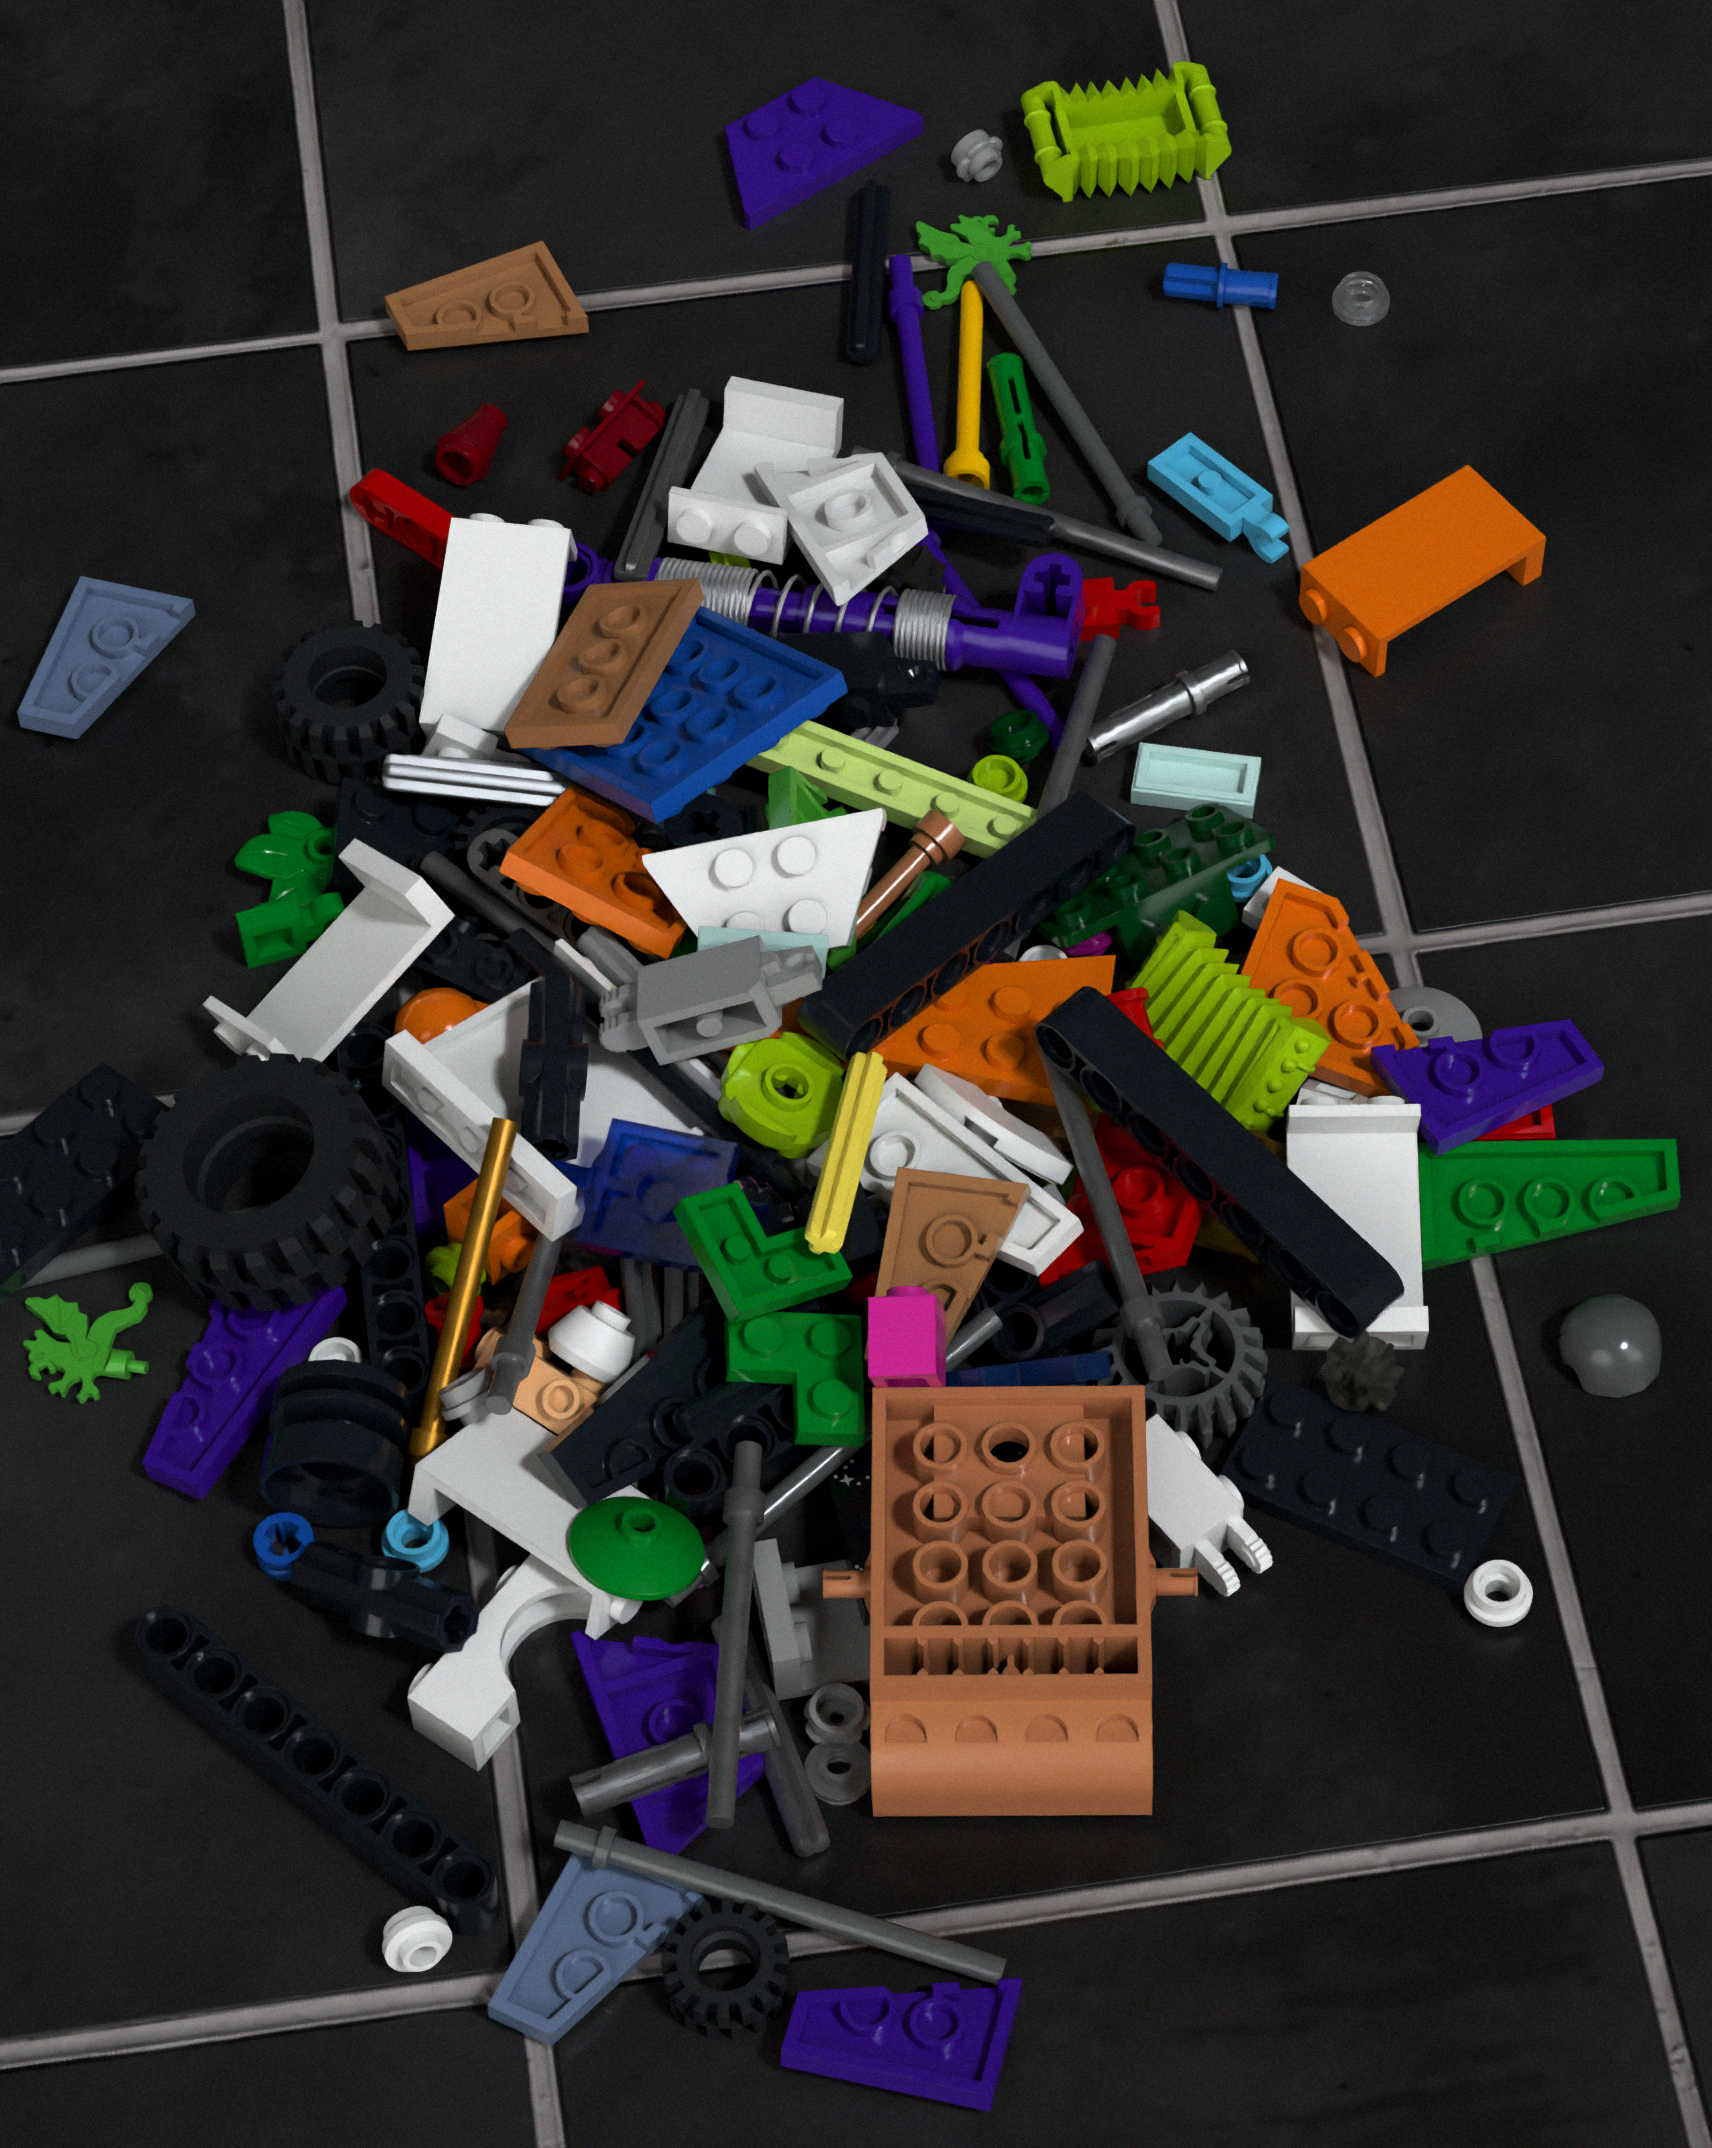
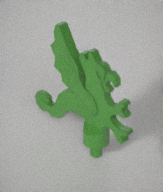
M961 214L958 216L959 224L953 223L950 225L951 233L939 231L921 221L917 222L916 231L919 238V249L929 253L932 261H943L947 266L952 265L947 274L948 285L946 291L943 293H939L937 290L927 292L922 296L923 306L928 310L940 309L942 305H951L961 297L963 284L973 278L971 274L972 269L982 261H990L1013 296L1017 291L1014 287L1016 275L1008 260L1012 258L1024 261L1030 260L1032 257L1030 251L1031 242L1027 241L1020 246L1010 247L1009 245L1013 241L1021 239L1020 231H1015V225L1013 224L1008 225L1006 235L1002 237L994 236L995 228H989V225L999 224V220L995 215H987L984 218L980 216L968 218ZM959 238L967 241L968 243L961 242Z
M145 1282L134 1283L129 1291V1298L134 1303L133 1306L122 1310L110 1311L98 1317L91 1328L89 1327L87 1314L80 1313L79 1305L76 1302H64L57 1294L46 1300L40 1297L27 1298L25 1301L27 1309L47 1324L55 1338L68 1340L69 1342L56 1341L42 1329L35 1331V1341L25 1340L23 1343L24 1348L30 1352L29 1361L31 1366L29 1367L31 1378L40 1381L42 1377L39 1373L44 1368L49 1369L50 1375L55 1374L56 1371L65 1372L62 1380L49 1384L48 1389L53 1395L56 1392H60L61 1397L65 1398L68 1389L74 1383L81 1381L83 1385L77 1399L80 1404H83L88 1398H93L95 1401L100 1399L99 1389L93 1384L96 1377L106 1376L129 1380L133 1373L147 1374L149 1362L135 1360L133 1351L112 1348L117 1333L140 1323L147 1314V1303L153 1298V1291L150 1285Z

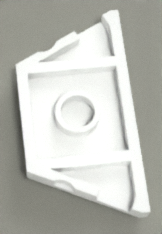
M882 452L856 454L847 458H808L807 471L775 473L773 462H761L754 465L759 487L773 507L788 510V532L837 607L848 602L929 534L924 513Z
M877 808L642 855L643 865L697 938L699 926L824 934L828 935V952L849 948L859 919L857 912L861 898L866 894L872 874L871 864L880 833L884 831L886 826V811L883 808Z

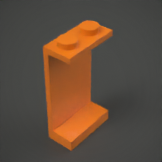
M1466 465L1302 565L1299 604L1310 622L1315 625L1320 624L1338 641L1342 652L1348 659L1353 662H1359L1377 678L1385 673L1388 642L1504 570L1522 586L1541 576L1546 536L1472 467Z

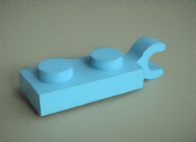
M1191 432L1148 462V479L1229 542L1244 533L1257 555L1270 564L1289 552V547L1279 540L1280 537L1289 532V525L1280 516L1271 513L1273 495Z

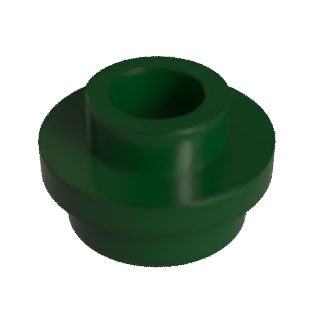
M1016 710L1000 716L991 724L990 731L992 736L989 739V747L992 755H1004L1017 763H1023L1039 755L1041 748L1048 742L1050 734L1047 725L1043 721L1038 720L1037 714L1034 711Z

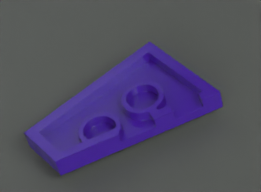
M1571 1019L1496 1029L1489 1038L1454 1042L1452 1036L1428 1039L1426 1047L1396 1051L1394 1044L1371 1047L1369 1060L1393 1096L1404 1099L1405 1104H1421V1118L1418 1131L1436 1157L1601 1081L1605 1067Z

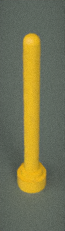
M969 280L961 288L956 450L944 462L943 474L989 490L990 464L979 451L984 294L975 280Z

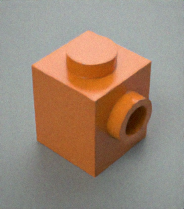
M478 1178L443 1205L449 1243H463ZM502 1196L484 1266L486 1280L492 1286L510 1272L517 1273L528 1266L539 1232L534 1225Z

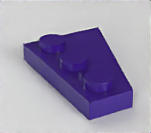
M1023 1978L998 1979L997 1987L960 1989L959 1982L932 1983V1991L891 1993L885 1986L798 1991L781 2048V2066L991 2112L1022 1995Z

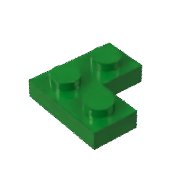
M739 1182L681 1198L673 1210L730 1325L844 1290L853 1278L840 1250L835 1254L824 1251L819 1255L809 1250V1241L804 1236L806 1226L767 1238Z
M771 1312L730 1325L726 1317L724 1322L726 1382L743 1381L793 1384L794 1444L862 1447L866 1432L860 1315Z

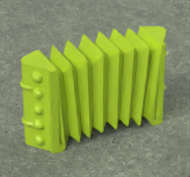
M1187 61L1174 62L1168 79L1156 69L1152 83L1141 73L1136 89L1127 76L1120 91L1107 80L1101 93L1091 80L1086 93L1083 92L1076 82L1070 94L1055 81H1049L1026 91L1020 99L1025 114L1024 124L1030 131L1036 152L1034 156L1035 162L1040 166L1046 186L1062 197L1063 202L1073 201L1079 185L1090 199L1097 184L1108 198H1110L1116 183L1130 197L1139 181L1150 193L1158 178L1171 189L1176 172L1186 182L1190 183L1194 168L1205 180L1211 179V174L1232 152L1226 133L1228 129L1227 124L1222 120L1215 98L1216 89L1211 85L1206 67L1201 64Z
M1178 910L1172 919V926L1168 925L1163 934L1156 937L1157 943L1151 950V956H1147L1142 963L1141 971H1137L1131 980L1126 981L1125 990L1138 987L1147 989L1150 999L1145 1004L1155 1039L1163 1041L1164 1052L1262 1142L1277 1119L1283 1118L1284 1109L1307 1076L1315 1072V1065L1332 1042V1039L1313 1018L1291 1017L1292 1006L1279 1005L1281 999L1264 998L1265 989L1249 988L1251 975L1236 974L1240 966L1239 964L1224 963L1229 950L1214 948L1217 934L1189 913Z

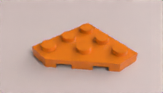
M573 784L510 847L499 869L500 873L515 880L522 890L532 895L546 896L571 909L572 913L581 921L591 925H601L628 940L631 946L646 954L659 955L668 960L687 938L691 930L643 865L642 855L654 852L651 848H639L632 838L636 825L627 812Z
M1278 878L1240 975H1251L1249 988L1265 989L1264 998L1281 999L1279 1005L1292 1006L1291 1017L1313 1018L1331 1037L1332 1042L1315 1065V1072L1310 1073L1309 1076L1370 1098L1393 1096L1369 1062L1371 1047L1394 1044L1396 1051L1418 1048L1420 1044L1409 1022H1402L1390 1001V989L1368 950L1362 951L1348 927L1350 919L1339 899Z

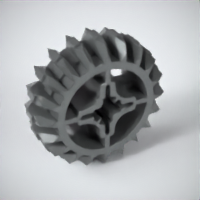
M1176 1278L1170 1285L1169 1292L1159 1293L1149 1282L1146 1286L1148 1294L1157 1298L1165 1320V1326L1161 1332L1174 1368V1373L1160 1381H1151L1148 1378L1145 1384L1146 1421L1158 1414L1174 1432L1184 1431L1190 1438L1195 1437L1207 1449L1213 1439V1430L1231 1438L1232 1433L1236 1430V1420L1248 1422L1254 1411V1401H1259L1264 1392L1265 1379L1263 1375L1267 1373L1268 1357L1265 1355V1350H1262L1263 1336L1260 1328L1250 1327L1251 1317L1247 1312V1307L1231 1310V1299H1229L1227 1291L1214 1299L1207 1298V1289L1203 1282L1194 1289L1193 1293L1182 1292V1287ZM1119 1315L1103 1324L1102 1329H1095V1334L1092 1335L1091 1352L1108 1350L1112 1376L1095 1379L1092 1381V1386L1142 1385L1127 1369L1125 1362L1128 1357L1140 1363L1139 1370L1147 1375L1136 1339H1131L1127 1336L1121 1316ZM1210 1345L1215 1347L1227 1361L1230 1367L1228 1374L1217 1368L1216 1360L1207 1354V1349Z

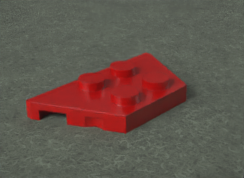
M1101 1112L1094 1136L1142 1276L1186 1265L1205 1208L1105 1113ZM1080 1174L1077 1176L1066 1208L1080 1219L1084 1231L1041 1273L1038 1282L1042 1290L1096 1259L1103 1260L1113 1273Z

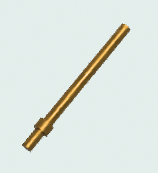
M497 1117L492 1119L418 1428L411 1427L405 1453L410 1454L411 1458L399 1507L408 1508L415 1465L450 1439L449 1435L444 1434L447 1421L440 1411L445 1405L438 1392L458 1378L519 1123Z

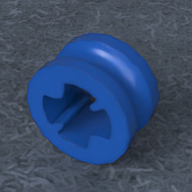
M280 1512L268 1516L258 1525L254 1533L253 1546L261 1571L269 1578L278 1581H291L294 1560L305 1552L308 1543L315 1541L309 1522L302 1516L291 1512ZM287 1537L296 1539L298 1550L289 1555L288 1550L284 1549V1556L274 1554L272 1544L276 1540L281 1539L285 1545L287 1544Z

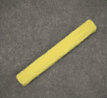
M875 1051L868 1055L857 1052L851 1057L804 1233L805 1239L809 1241V1250L818 1255L824 1251L835 1254L843 1246L887 1074V1068L882 1064V1055Z

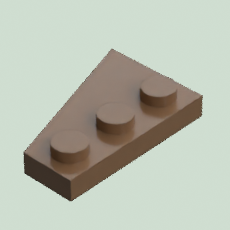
M543 240L384 296L386 312L408 351L589 332L588 316Z
M897 1167L875 1297L887 1296V1289L897 1286L922 1287L927 1289V1295L936 1294L945 1309L947 1349L1031 1193L1029 1184ZM867 1337L866 1349H865V1354H864V1361H865V1363L867 1364V1366H868V1337Z

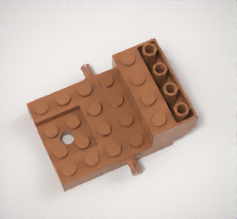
M1145 1385L872 1387L871 1552L865 1562V1570L823 1569V1599L865 1598V1605L870 1614V1748L873 1817L1152 1815L1151 1613L1156 1603V1596L1198 1597L1197 1567L1156 1568V1562L1149 1549ZM1012 1441L1024 1446L1028 1452L1018 1461L1003 1462L996 1459L991 1454V1450L1002 1442Z

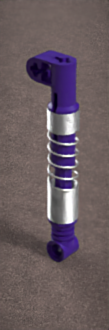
M575 542L578 550L576 562L568 561L560 609V615L567 616V621L588 585L623 583V581L614 577L613 570L617 559H611L609 562L607 558L597 557L591 548ZM1046 553L1036 557L1027 565L1022 575L1014 611L973 606L967 597L946 595L945 593L940 594L939 592L934 594V592L928 593V591L922 592V590L916 591L915 589L910 590L907 588L901 596H898L892 586L885 587L879 594L868 592L864 587L862 591L858 592L848 602L837 607L822 583L818 586H807L801 574L792 576L787 581L783 590L778 587L777 579L770 570H764L760 574L757 569L717 565L716 563L711 564L708 562H694L693 560L688 561L685 559L676 560V558L670 559V557H656L651 564L646 580L698 578L704 595V600L701 603L702 606L755 631L757 629L771 631L770 638L777 640L778 633L881 631L890 641L896 657L935 661L938 670H943L944 672H956L966 665L1070 679L1086 616L1082 570L1078 563L1070 556L1060 553ZM764 576L771 578L773 588L762 587V578ZM795 580H800L803 592L789 591ZM574 582H579V583L574 584V585H568V584H571V583H574ZM1053 597L1056 599L1057 617L1047 616L1046 605L1051 604Z

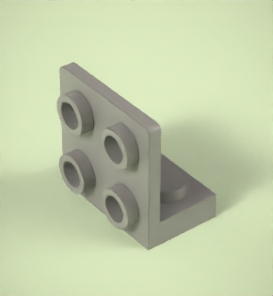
M774 1538L755 1542L752 1584L772 1685L778 1701L813 1695L819 1688L832 1683H842L852 1688L870 1685V1625L863 1626L856 1598L823 1599V1569L847 1570L845 1560L795 1568L794 1562L781 1564L777 1541Z

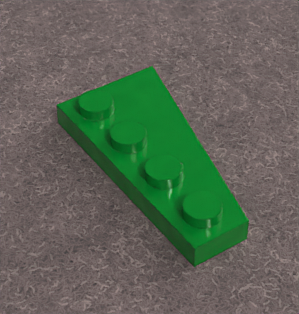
M1676 1139L1469 1141L1437 1157L1427 1142H1417L1422 1271L1677 1209L1681 1199Z

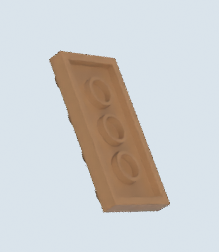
M698 578L588 585L504 727L511 749L539 748L551 750L560 746L594 745L596 747H608L614 744H622L704 600Z

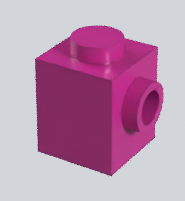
M897 1286L887 1289V1296L868 1297V1377L875 1387H946L945 1309L936 1294L927 1295V1289L922 1287Z

